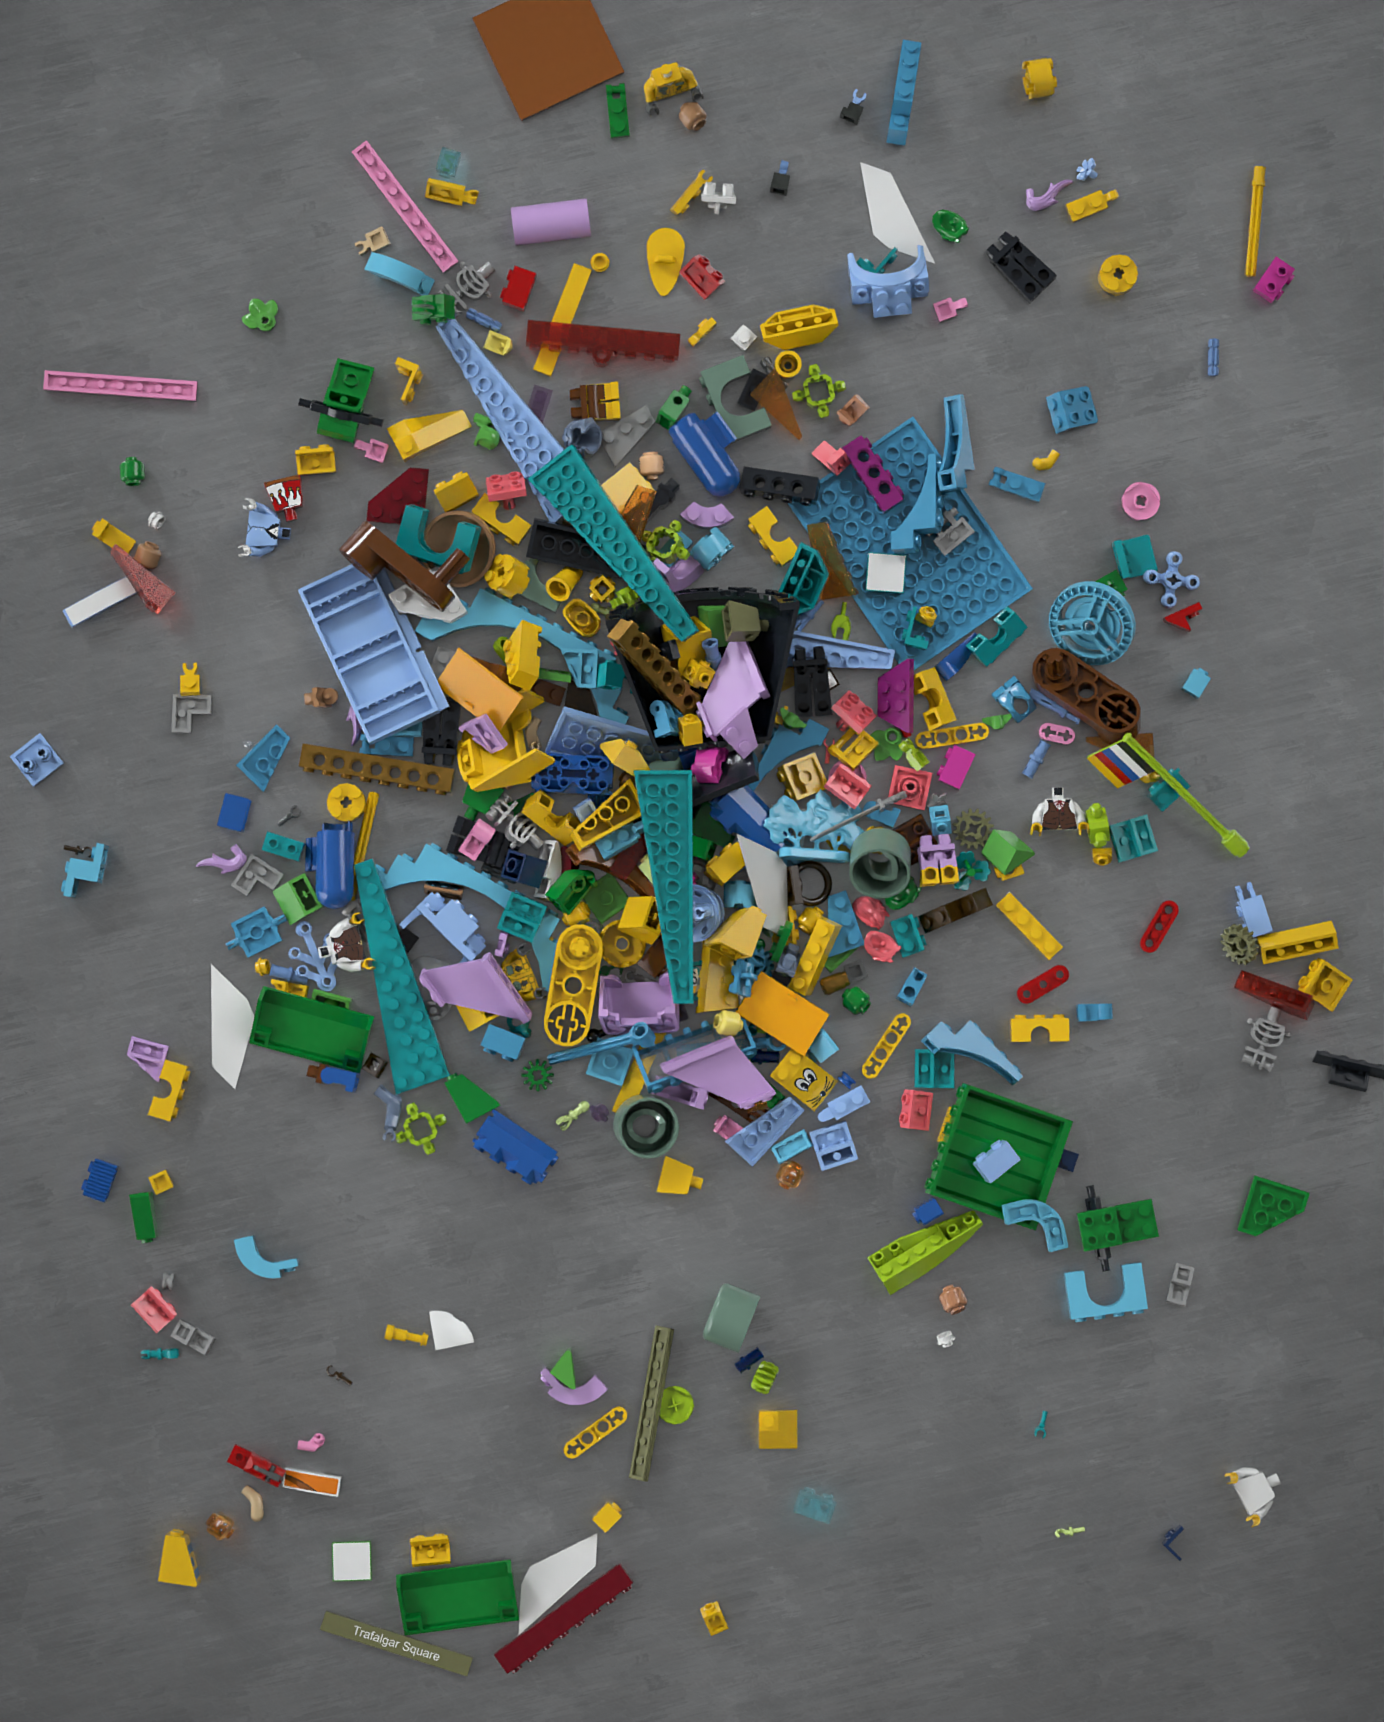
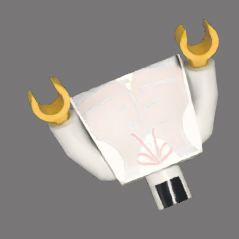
M1061 787L1052 788V799H1045L1044 802L1037 806L1032 815L1030 835L1033 834L1034 830L1038 831L1039 836H1041L1042 831L1077 829L1079 835H1082L1081 830L1083 829L1087 830L1089 834V824L1086 822L1083 811L1072 799H1064V789Z
M361 912L354 913L352 918H346L332 928L329 937L326 938L327 946L318 947L321 959L330 957L332 965H337L340 969L349 972L361 971L365 968L368 970L375 969L374 966H368L370 961L375 960L366 958L358 925H354L364 922V919L360 921L356 919V916L361 914Z

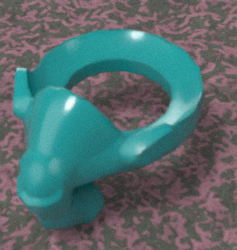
M507 1017V1025L511 1032L519 1033L524 1038L531 1036L530 1021L514 1026L513 1018Z

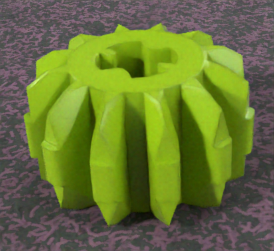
M762 1361L754 1375L751 1388L759 1393L768 1394L778 1374V1367L771 1362Z

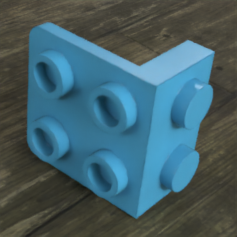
M1087 386L1059 391L1046 397L1056 434L1075 427L1098 422L1090 389Z

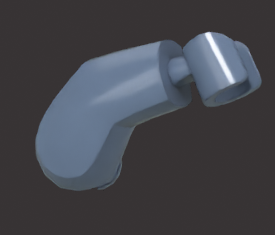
M381 1084L374 1092V1095L387 1104L384 1130L387 1132L383 1134L382 1138L385 1141L386 1135L390 1134L392 1142L396 1138L394 1131H396L399 1123L402 1099L399 1094H392Z

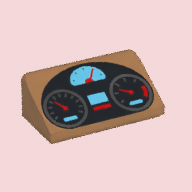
M426 881L424 893L429 895L431 892L434 894L438 892L442 897L462 900L464 886Z

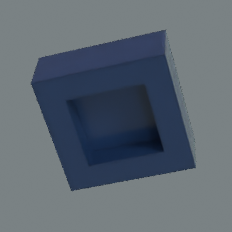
M1064 1149L1058 1167L1073 1172L1079 1154Z

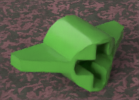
M783 707L779 710L785 728H805L807 726L796 714L787 711Z
M1006 714L982 718V722L994 729H1003L1012 718V715Z

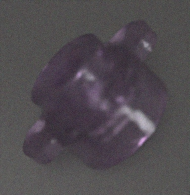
M599 1103L596 1106L591 1105L589 1107L592 1111L591 1115L596 1121H608L609 1111L605 1105Z

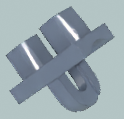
M789 943L788 947L783 949L775 970L779 975L794 977L801 955L798 953L799 946Z

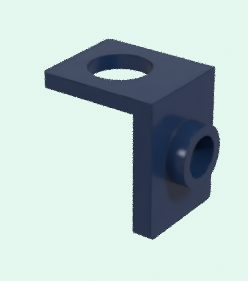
M1181 1525L1175 1530L1171 1528L1164 1537L1166 1539L1162 1542L1179 1561L1182 1559L1168 1545L1184 1530Z

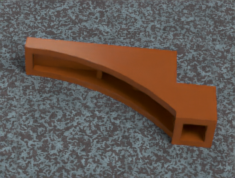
M472 657L517 692L523 689L509 683L506 666ZM539 678L530 689V691L543 697L544 702L556 706H561L566 690L564 687Z
M575 843L565 850L575 866L580 864L599 869L623 881L640 897H655L654 888L648 882L649 879L641 872L637 866V861L628 854L626 849L607 861L603 859L595 843L580 852Z

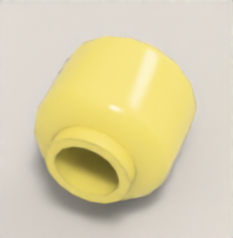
M722 1010L715 1015L713 1027L716 1028L718 1034L734 1037L738 1032H741L743 1021L739 1013Z

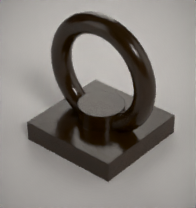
M804 861L798 865L787 867L788 906L798 904L817 906L828 898L832 890V879L825 866L815 861ZM804 869H816L823 876L824 890L817 898L809 899L802 895L803 884L799 874Z

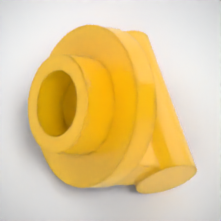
M929 606L921 607L914 619L931 628L937 618V614Z
M1092 848L1094 863L1100 866L1109 864L1112 861V848Z

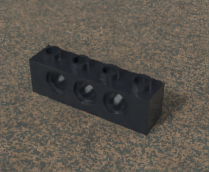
M744 466L739 489L741 494L749 498L760 496L769 501L780 499L784 503H792L793 501L800 502L804 506H811V504H817L820 480L819 477ZM761 481L765 482V485L763 487H756L757 483ZM777 485H784L782 490H775ZM797 487L803 488L800 493H794V489Z

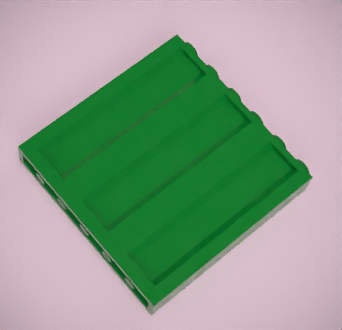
M962 1083V1086H959L956 1097H958L956 1104H953L950 1110V1121L944 1127V1139L940 1141L937 1152H939L937 1159H934L931 1165L932 1174L926 1180L925 1193L1003 1220L1004 1216L1001 1205L1025 1199L1046 1203L1073 1121ZM1005 1140L1021 1160L992 1183H988L972 1163L976 1161L975 1158L979 1154L988 1152L994 1142ZM1025 1220L1015 1224L1036 1231L1039 1222Z

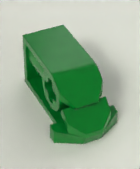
M567 870L557 879L545 896L557 910L569 915L592 887L596 888L598 886L595 874L590 870Z

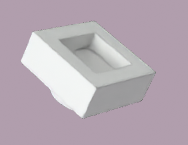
M744 324L731 337V340L744 352L757 339V336Z

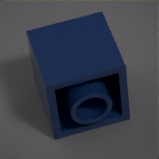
M509 849L500 877L539 889L548 861Z

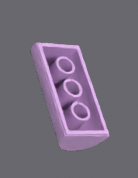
M587 198L511 207L516 246L591 237Z

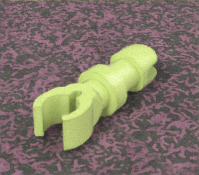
M597 603L590 605L597 614H603L604 617L612 610V607L607 606L606 608Z
M582 1101L578 1104L577 1108L573 1111L570 1110L568 1115L559 1117L556 1120L557 1125L564 1122L560 1129L562 1131L566 1130L573 1120L576 1121L581 1113L588 1111L590 1108L589 1103Z

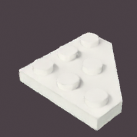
M434 567L429 571L434 575L439 567ZM406 584L388 594L399 613H410L427 619L443 620L446 623H453L468 614L450 584L447 587L453 592L455 599L443 612L430 605Z

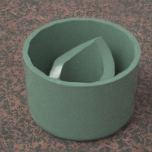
M886 828L870 829L860 834L853 842L850 852L849 875L853 886L860 893L879 899L895 896L905 889L910 880L911 850L906 839L899 833ZM879 851L889 860L885 862L874 861L869 857V853Z
M641 1094L630 1097L620 1105L614 1117L613 1128L616 1139L627 1151L641 1158H656L668 1152L676 1142L679 1123L674 1110L667 1103L655 1096ZM642 1115H650L655 1120L654 1131L648 1136H638L633 1130L632 1124L634 1120Z
M724 1283L718 1292L703 1331V1338L739 1353L761 1296L729 1283Z

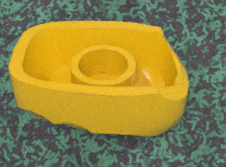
M575 598L564 607L563 616L578 634L589 638L598 633L601 620L587 603Z

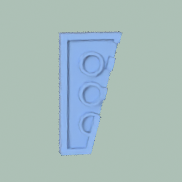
M789 1096L725 1142L753 1167L804 1112V1109Z

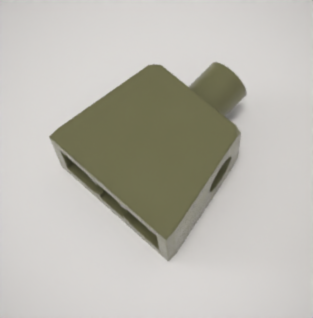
M728 601L722 609L726 642L753 641L760 631L766 632L768 630V620L759 619L756 607Z

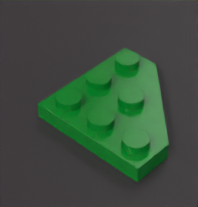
M1254 1175L1237 1230L1258 1236L1268 1229L1304 1212L1310 1193Z

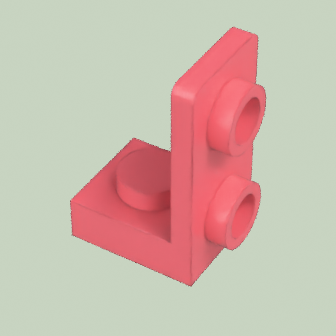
M823 441L812 452L813 457L836 476L850 464L844 450L841 448L836 450L826 441Z

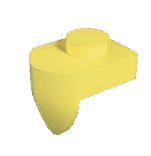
M490 330L483 348L504 356L511 352L513 344L509 337Z

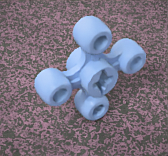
M1171 551L1167 554L1168 569L1166 572L1160 574L1151 569L1145 571L1143 575V580L1146 584L1154 585L1161 583L1164 586L1165 593L1161 597V604L1165 608H1173L1176 605L1175 590L1179 586L1195 590L1200 585V580L1197 576L1188 575L1183 577L1179 574L1178 567L1182 563V555L1177 551ZM1173 556H1176L1175 562L1172 560ZM1150 574L1153 575L1152 580L1149 579ZM1172 577L1177 580L1174 582H1170L1166 579ZM1191 579L1194 581L1192 586L1190 585ZM1168 598L1171 599V602L1169 604L1167 603Z

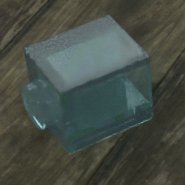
M442 147L436 165V172L439 173V176L448 179L450 176L455 177L461 159V152Z

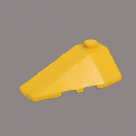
M458 410L404 419L388 427L387 430L404 462H407L472 426L465 412Z

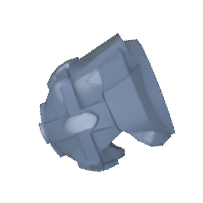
M590 417L570 422L564 429L562 439L565 448L572 444L584 459H588L601 446L602 433L600 426Z

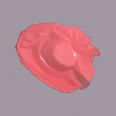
M861 896L852 903V909L858 918L866 925L878 930L883 927L885 916L890 917L883 903L872 897Z
M870 931L864 939L865 950L877 961L892 963L893 960L891 958L901 949V946L897 945L891 936L879 931Z

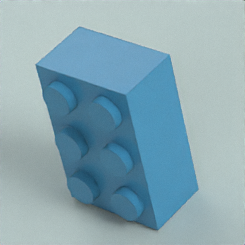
M489 1024L481 1046L484 1047L483 1051L496 1055V1052L501 1053V1058L513 1062L514 1059L519 1060L527 1038Z

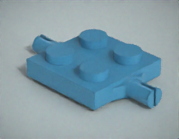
M264 906L231 923L235 932V939L227 942L226 946H229L227 948L231 950L239 945L249 958L283 941L278 932V925L286 922L287 919L284 914L275 919L272 918Z

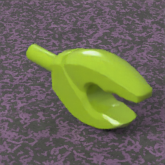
M842 602L841 614L834 617L831 624V633L833 638H835L837 629L843 628V640L848 641L851 623L849 616H845L847 602Z

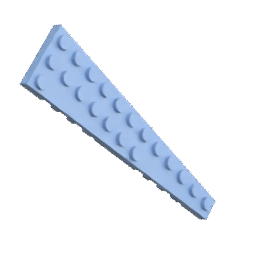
M452 319L447 320V323H439L435 327L448 349L451 350L455 361L461 367L475 395L481 401L482 407L498 431L505 446L509 449L512 458L518 464L522 475L528 481L549 521L557 523L563 518V515L533 486L528 478L564 451V448L458 321Z

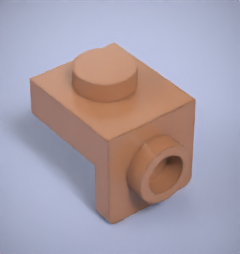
M856 394L837 414L841 422L851 426L870 407Z

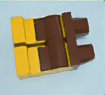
M618 381L604 384L580 385V388L569 390L570 401H581V407L571 408V419L579 420L592 417L594 421L620 420Z

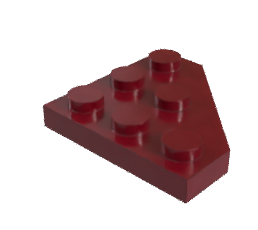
M408 468L368 502L366 521L401 525L406 505L413 504L426 509L429 469Z

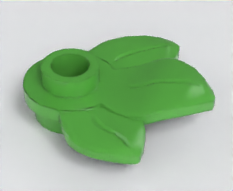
M251 299L249 303L250 313L242 317L243 323L251 329L259 328L262 331H271L276 324L275 316L278 312L276 302L272 299L265 304L260 299ZM269 319L266 324H263L264 320Z
M890 727L885 731L876 730L870 734L879 742L874 751L876 761H883L889 756L896 761L901 758L903 751L898 745L902 741V733L899 729ZM895 734L896 739L893 741L890 740L889 735Z

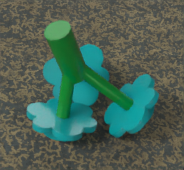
M972 851L961 852L956 857L958 869L964 868L967 870L958 871L959 882L954 884V887L957 890L967 891L972 882L969 876H974L975 880H981L982 882L987 881L988 875L991 874L989 862L976 861Z

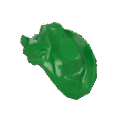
M942 209L936 211L933 215V226L942 236V239L960 243L959 238L966 235L969 230L963 217L952 211Z
M910 875V880L905 889L895 896L885 898V903L890 909H901L916 900L922 887H917L915 879Z

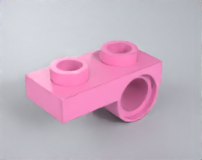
M479 818L458 851L475 861L484 846L492 838L495 828Z

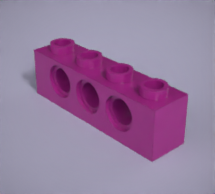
M861 435L842 447V450L846 452L850 464L884 514L903 501L902 496L904 493L898 485L895 487L891 481L894 478L889 470H884L881 466L883 461L878 454L874 455L870 449L873 446L868 438L864 439ZM866 453L869 456V460L861 462L858 459V455ZM877 469L879 476L877 478L870 477L869 470ZM887 485L890 488V492L882 494L879 491V487Z

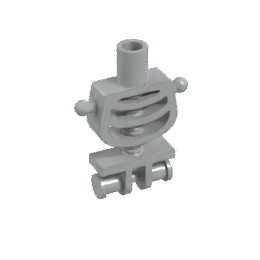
M461 262L460 267L463 270L456 275L459 290L454 292L448 284L444 285L445 289L450 293L449 295L455 296V318L462 313L456 307L458 304L465 311L468 309V306L461 300L462 296L465 295L472 300H479L484 294L488 298L492 297V293L487 291L490 286L485 280L495 271L489 262L478 271L472 265L466 267L465 262ZM468 272L471 277L470 281L466 277V274ZM462 276L464 278V281L466 282L464 286H461L460 284V278ZM478 285V286L481 287L482 289H477V288L474 287V286ZM441 289L435 295L445 294L444 290ZM472 290V291H474L475 293H478V294H477V295H472V294H469L468 291Z
M504 793L501 799L496 800V805L490 807L491 810L485 814L486 818L493 821L494 817L497 816L499 819L493 824L495 827L505 818L509 821L505 828V837L512 842L510 848L520 847L527 841L535 850H538L544 843L534 833L539 826L522 812L516 816H513L512 813L510 814L518 802L514 801L508 806L507 803L512 799L507 793ZM518 818H523L525 820L519 822Z
M1271 1007L1267 1019L1257 1018L1256 1021H1253L1252 1018H1249L1247 1020L1248 1024L1253 1025L1250 1035L1259 1044V1047L1254 1049L1246 1046L1245 1050L1254 1054L1252 1057L1244 1053L1241 1062L1249 1063L1251 1067L1257 1064L1259 1065L1258 1069L1261 1070L1263 1068L1271 1072L1274 1063L1266 1062L1265 1059L1267 1057L1276 1060L1277 1056L1266 1053V1047L1280 1046L1284 1036L1287 1038L1292 1036L1291 1032H1285V1026L1277 1024L1282 1010ZM1258 1025L1265 1029L1264 1032L1258 1028ZM1255 1031L1262 1036L1261 1041L1256 1037ZM1272 1032H1280L1278 1036L1271 1035ZM1270 1039H1279L1277 1043L1269 1044ZM1258 1055L1262 1056L1261 1061L1256 1060Z

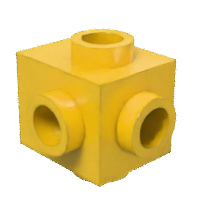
M604 575L600 578L596 576L589 583L591 585L589 587L591 591L589 595L596 603L598 601L602 604L605 601L609 603L616 596L614 594L616 592L614 587L616 584L609 576L607 578ZM601 587L606 588V592L604 594H601L599 592V589Z
M690 658L682 675L689 680L691 686L698 689L701 686L707 689L712 682L715 671L707 661L702 659L698 661Z

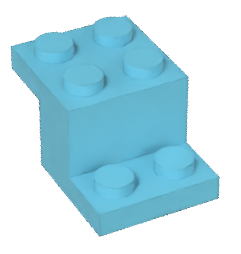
M97 843L96 847L93 846L91 858H94L93 862L70 858V862H66L65 873H67V878L63 880L61 891L64 892L63 896L76 898L79 880L102 884L109 849L108 845Z

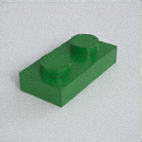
M786 920L784 926L780 925L776 934L779 937L777 943L773 941L769 950L772 953L771 961L778 963L792 931V922Z

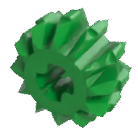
M536 1059V1066L533 1065L532 1061H529L531 1069L526 1066L523 1067L524 1070L528 1071V1074H521V1077H528V1080L523 1082L524 1085L531 1082L529 1089L532 1090L535 1084L536 1091L539 1092L541 1084L543 1089L546 1090L547 1086L544 1082L553 1083L547 1079V1077H554V1073H547V1071L552 1069V1066H548L545 1069L547 1061L544 1060L541 1066H539V1059ZM541 1070L543 1078L541 1080L538 1078V1081L534 1080L533 1072Z

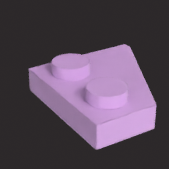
M745 706L741 707L717 730L743 759L758 746L750 715Z
M487 714L465 722L458 728L462 733L466 730L474 736L472 740L482 745L491 754L504 749L508 745Z
M501 930L495 956L503 958L504 954L508 955L510 944L507 941L508 937L512 936V934Z

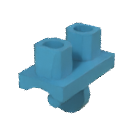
M743 959L736 960V964L731 968L734 982L729 984V992L746 998L751 996L752 982L758 979V976L753 974L754 963L746 962Z

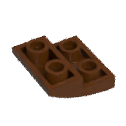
M922 814L892 829L902 835L908 842L911 850V866L918 862L917 849L920 847L921 836L931 835L932 845H938Z

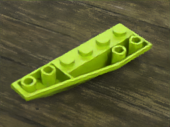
M972 1210L900 1237L867 1258L888 1293L892 1295L943 1262L961 1247L983 1223L976 1212Z

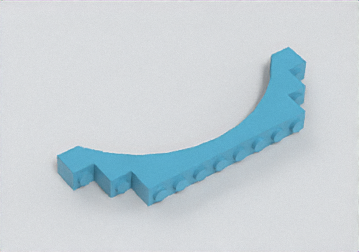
M487 587L485 590L480 588L470 608L467 607L468 603L459 599L468 614L455 622L446 623L443 620L422 617L415 629L416 634L433 642L456 631L474 627L501 626L516 629L519 623L524 620L542 627V632L539 633L538 637L559 650L561 648L599 650L596 643L590 640L587 643L580 640V635L572 631L570 634L563 631L564 627L555 622L553 625L547 623V618L540 614H536V616L530 614V610L522 605L519 608L514 606L511 599L505 596L501 599L495 596V591ZM607 649L604 651L599 650L598 665L605 663V660L617 661V658L614 657L615 654ZM623 687L616 690L591 688L597 702L599 716L627 724L630 719L627 716L628 712L619 707L616 710L613 709L623 691Z
M434 843L424 846L415 863L412 862L414 858L404 853L403 856L398 854L387 874L384 873L386 869L375 864L385 891L400 885L421 881L448 882L478 891L504 908L511 895V891L507 889L508 885L501 881L493 882L490 880L492 876L483 871L479 874L474 871L475 866L466 861L463 865L457 861L459 857L450 852L447 855L440 852L442 848ZM517 890L514 891V892H516V893H518V894H521V895L525 896L524 894H522L521 892H519V891H517ZM551 909L545 912L535 938L531 943L539 963L542 987H545L546 989L544 990L549 992L558 941L555 938L553 941L549 939L560 922V919L557 918L559 914ZM568 978V979L566 980V982H565V989H566L568 983L570 982L571 978Z

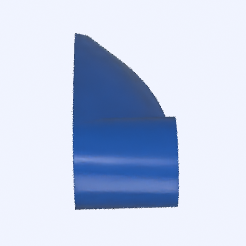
M976 632L934 666L945 681L954 676L969 659L971 652L966 645L977 636Z

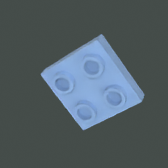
M41 733L10 756L33 787L64 764Z

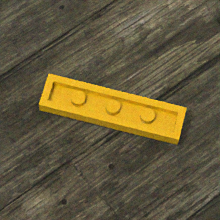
M1010 892L995 905L1048 960L1063 948Z

